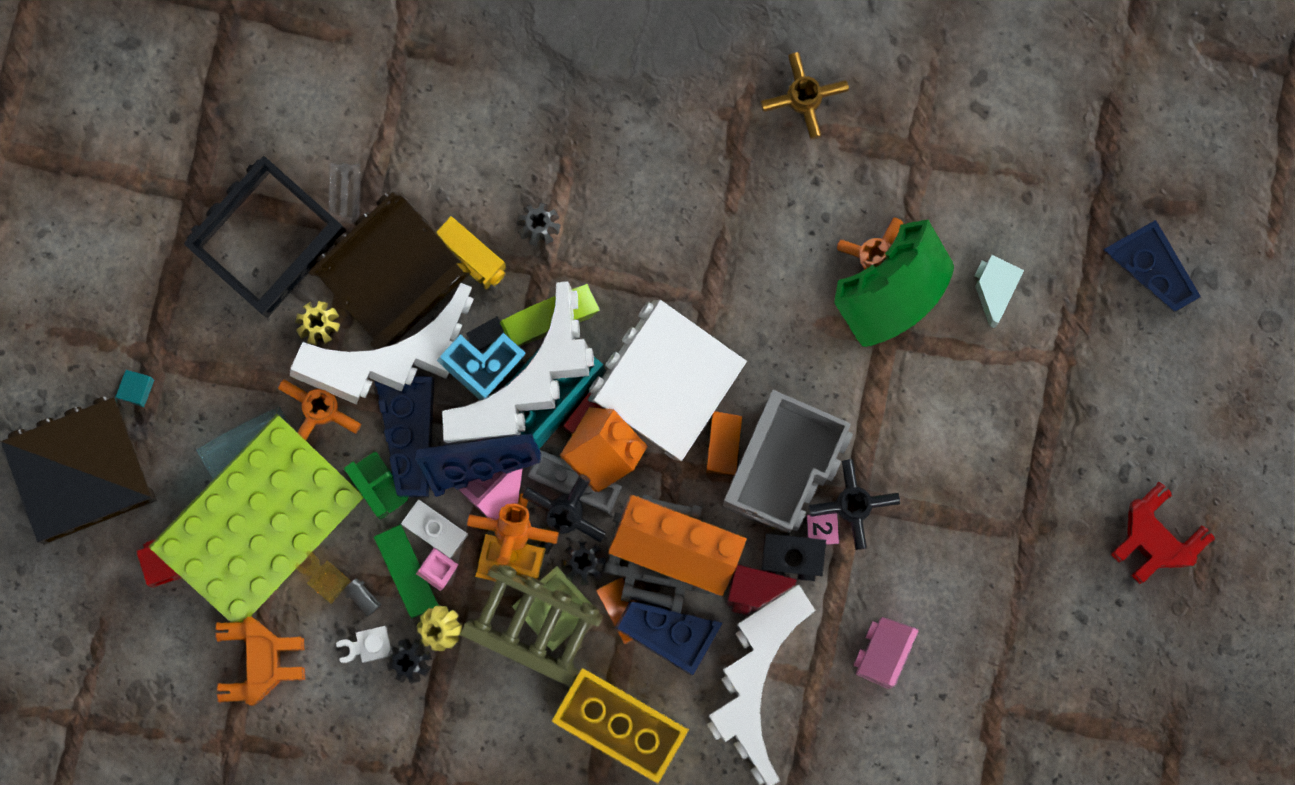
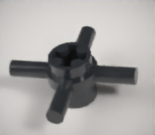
M843 460L842 468L846 489L839 494L834 502L809 505L810 517L838 513L843 520L851 523L855 550L867 549L863 520L870 515L872 508L899 505V493L870 496L865 489L857 486L854 460ZM849 497H855L856 502H862V508L853 513L847 510Z
M585 475L579 476L569 494H563L553 499V501L527 487L522 498L546 511V521L550 531L559 532L560 535L577 529L600 543L606 534L605 531L582 518L583 507L580 499L591 481ZM563 509L569 511L567 517L561 515ZM542 541L539 547L545 548L544 554L548 555L554 544Z

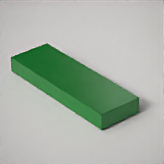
M400 524L374 536L410 618L414 619L421 616L427 609L439 606L429 583L416 574L421 566L402 525Z

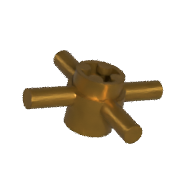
M799 52L788 55L795 81L790 85L786 95L761 100L762 111L765 112L790 106L795 112L804 114L810 140L818 139L821 137L815 110L820 106L823 97L848 92L847 80L820 86L814 78L805 76ZM805 89V94L808 96L813 95V100L800 101L798 99L800 95L798 90Z

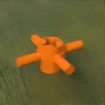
M894 217L882 239H869L862 246L840 240L837 250L860 258V263L864 270L872 265L878 267L887 258L885 253L892 246L903 222Z
M285 379L282 380L278 387L280 391L302 403V412L306 419L297 433L305 441L315 425H324L334 421L354 434H357L362 425L340 412L335 396L325 390L316 388L306 392ZM322 399L325 405L330 407H328L326 412L318 410L317 413H314L312 409L316 403L315 400Z
M519 494L518 504L511 503L503 506L499 511V518L497 520L469 514L467 526L495 532L497 542L501 546L497 557V563L500 565H507L512 550L515 551L523 548L528 539L557 544L559 532L531 527L529 512L526 508L528 500L522 498L523 494Z

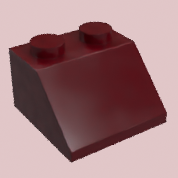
M737 565L726 605L732 606L731 611L734 613L749 616L751 611L757 612L792 590L796 585L797 579Z

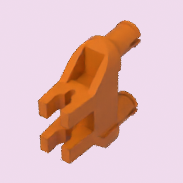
M252 616L247 617L243 622L216 623V630L229 631L227 633H216L217 642L244 640L247 656V680H245V683H218L217 691H230L229 694H217L218 703L245 701L249 706H254L265 698L281 681L305 680V668H281L280 652L305 650L304 638H278Z

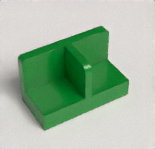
M373 452L357 464L353 461L344 467V470L379 520H382L409 501L408 497L396 495L393 475L377 452Z

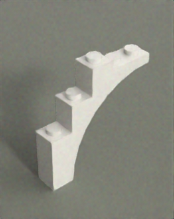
M569 282L556 283V302L550 329L540 350L527 368L509 385L490 397L465 407L442 411L443 437L447 445L518 436L520 432L525 431L524 414L519 413V411L555 408V399L560 398L558 380L554 381L553 379L589 376V366H594L593 349L588 348L584 339L575 340V338H580L579 320H574L573 309H578L577 291H572Z
M460 283L450 303L433 322L417 334L391 346L371 351L344 352L327 350L302 342L290 369V377L325 390L354 404H357L360 396L366 398L372 381L367 380L368 378L402 392L405 383L411 385L417 372V368L412 367L413 365L446 379L449 372L436 360L452 344L450 339L454 341L459 335L462 324L457 322L461 313L468 314L474 298L469 297L472 287Z
M799 585L737 624L739 631L735 635L744 649L750 647L752 652L722 671L725 677L721 680L730 694L736 692L738 697L708 716L711 722L707 726L716 740L722 738L726 742L732 737H736L738 741L734 743V746L743 760L747 757L751 760L754 768L750 771L759 785L763 783L774 785L779 782L768 759L762 738L760 706L764 681L770 663L782 642L797 625L816 611Z

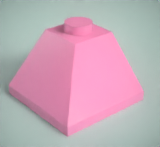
M522 469L507 474L500 471L494 473L492 479L483 482L480 478L470 481L467 487L459 489V491L487 518L497 520L499 518V511L503 506L511 503L518 504Z

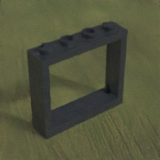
M263 156L260 160L257 159L253 165L250 164L248 166L247 174L240 182L237 180L226 191L227 196L220 204L217 202L208 210L205 221L200 226L195 225L191 229L192 232L187 236L184 245L257 311L268 318L314 267V260L321 254L327 253L333 247L335 240L347 230L270 160ZM271 174L321 218L327 226L259 299L202 247L261 182Z

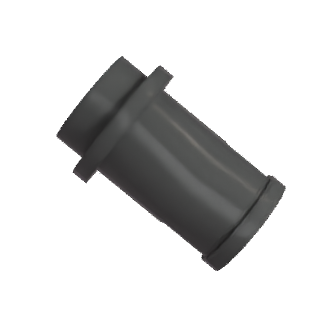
M356 578L344 588L347 594L345 597L347 599L350 597L365 613V616L369 617L382 604L364 586L365 582H360Z

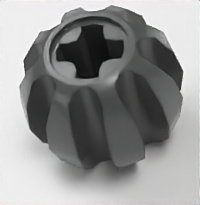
M540 203L537 209H533L530 204L523 208L527 215H518L516 224L524 226L518 230V234L522 240L531 237L529 245L538 247L537 244L540 240H544L546 245L554 241L550 234H559L561 225L554 223V221L560 217L555 209L546 212L548 204ZM543 220L544 227L538 226L534 229L533 222L539 223Z

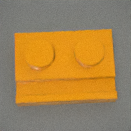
M485 535L475 577L496 582V579L488 576L489 570L494 565H500L497 563V557L501 546L494 535ZM526 544L519 550H512L507 566L517 571L516 575L527 579V577L537 579L545 548Z

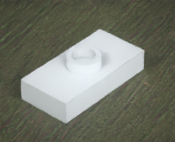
M419 499L401 523L450 559L468 536L465 531Z

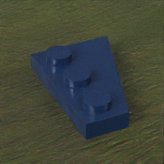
M1156 220L1103 250L1173 312L1201 298Z
M629 602L615 629L685 673L694 675L720 629L722 622Z

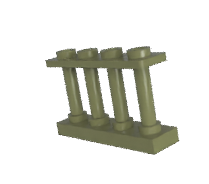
M494 565L489 570L488 576L496 579V582L479 618L475 620L470 619L464 625L460 635L571 687L580 671L574 667L573 660L590 624L598 627L604 616L599 614V609L591 604L583 603L580 605L571 601L572 597L563 591L555 590L552 592L544 588V583L535 578L527 577V579L516 575L517 571L510 566ZM507 585L524 593L507 631L500 633L492 629L490 623ZM537 598L550 604L551 608L535 643L528 646L519 642L518 634L534 599ZM562 611H565L579 618L562 657L556 659L547 655L545 648Z

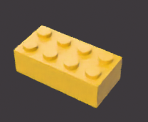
M583 668L551 721L657 784L660 782L689 729Z

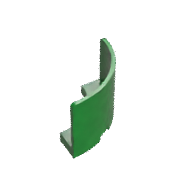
M928 219L901 224L894 243L885 253L887 258L878 267L872 265L856 275L838 280L834 304L861 346H872L905 332L924 318L945 293L953 275L954 263Z

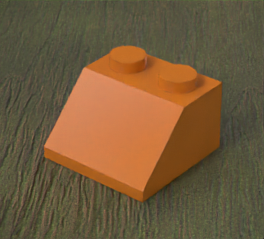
M589 407L560 456L579 476L585 475L591 480L588 486L594 492H600L632 472L648 446L614 409Z

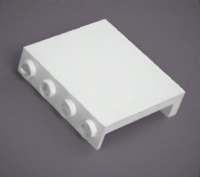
M653 300L652 303L647 302L638 315L641 320L635 328L631 327L624 335L622 342L625 344L619 353L614 352L605 365L608 369L603 377H597L589 389L591 395L588 401L596 403L604 409H614L632 429L666 451L665 454L673 460L682 461L747 361L662 300Z

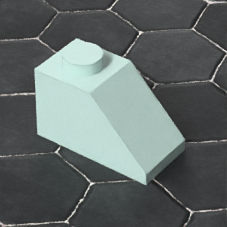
M991 255L988 262L982 260L974 275L979 278L975 287L989 326L993 328L998 325L1024 270L994 255Z

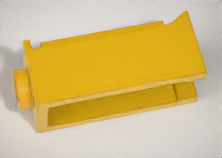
M452 216L437 231V234L471 271L469 275L480 284L483 282L486 290L491 284L495 287L506 275L504 272L506 269L505 262Z

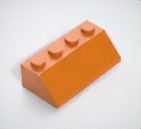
M630 495L608 554L723 596L737 567L747 538Z

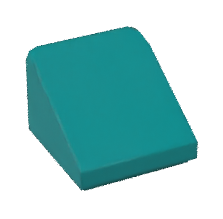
M125 370L115 398L144 408L154 379L144 374Z

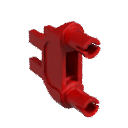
M1161 482L1156 483L1141 500L1134 499L1130 503L1127 538L1110 554L1120 563L1137 548L1147 558L1131 575L1138 584L1144 583L1158 568L1193 567L1197 563V555L1215 540L1212 533L1207 534L1200 540L1209 531L1201 525L1184 543L1179 542L1154 517V512L1168 498L1172 497L1169 489L1164 491L1159 497L1157 496L1166 487Z

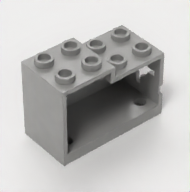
M772 390L722 507L789 536L792 530L798 531L806 514V511L801 510L803 503L809 504L818 484L823 486L826 480L832 481L841 463L840 460L836 459L839 452L844 454L853 433L848 431L851 423Z

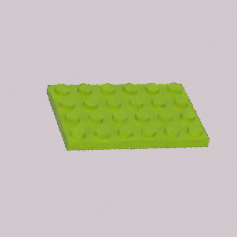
M276 414L157 537L149 548L230 622H243L244 619L254 614L364 497L290 425Z

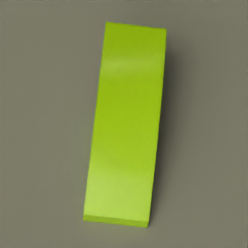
M588 284L572 289V291H577L578 309H573L574 320H579V323L592 318L600 311ZM556 296L501 320L500 324L505 335L518 347L545 338L550 329Z

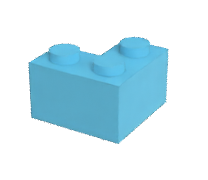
M502 333L481 354L460 334L436 361L481 401L491 393L526 353L508 336Z

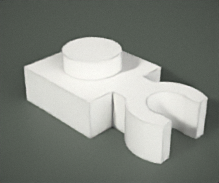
M386 626L357 632V642L344 639L336 643L337 647L348 646L350 648V654L347 657L339 658L341 663L352 662L357 655H361L362 663L390 657L388 653L391 645Z

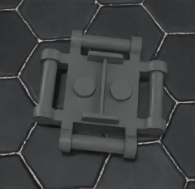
M643 494L642 499L700 520L702 506L693 505V507L678 505L654 500L652 496ZM614 513L613 522L615 523L613 538L623 513ZM609 554L608 561L602 570L603 573L626 578L621 601L625 602L635 600L672 608L673 612L681 613L685 590L702 594L710 593L630 561L628 568L619 566L620 558ZM634 581L676 589L675 596L633 588Z

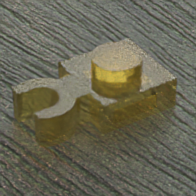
M307 551L306 555L312 560L311 566L303 568L297 563L295 567L301 574L313 576L307 584L332 604L351 580L329 561L320 566L318 557L314 553Z

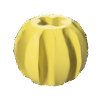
M318 301L317 307L312 308L311 302L303 306L306 310L305 314L297 313L295 323L303 325L297 328L296 331L300 338L309 335L307 340L309 344L317 345L320 338H323L326 344L333 340L329 336L330 332L338 333L340 324L332 321L338 318L339 315L335 308L326 311L328 303ZM314 319L317 321L322 320L324 324L322 327L317 325L314 327L312 321Z
M435 606L433 609H427L420 616L421 622L417 624V633L422 635V640L420 641L425 647L431 645L433 651H444L446 648H452L459 641L458 635L462 632V624L457 622L459 615L454 610L448 612L447 606Z

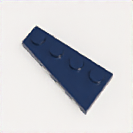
M414 377L411 385L405 383L402 392L375 381L379 395L380 412L382 413L385 426V438L390 452L389 459L396 495L399 497H429V484L415 456L417 449L430 448L432 443L435 381L433 377Z
M526 434L417 449L415 459L435 497L444 495L446 489L454 487L456 490L467 487L470 481L479 478L482 482L492 479L493 474L500 471L507 474L540 463L541 452L533 435Z

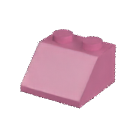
M883 617L879 619L878 623L872 621L865 637L870 640L866 651L860 649L853 666L858 667L856 675L884 688H893L919 630Z

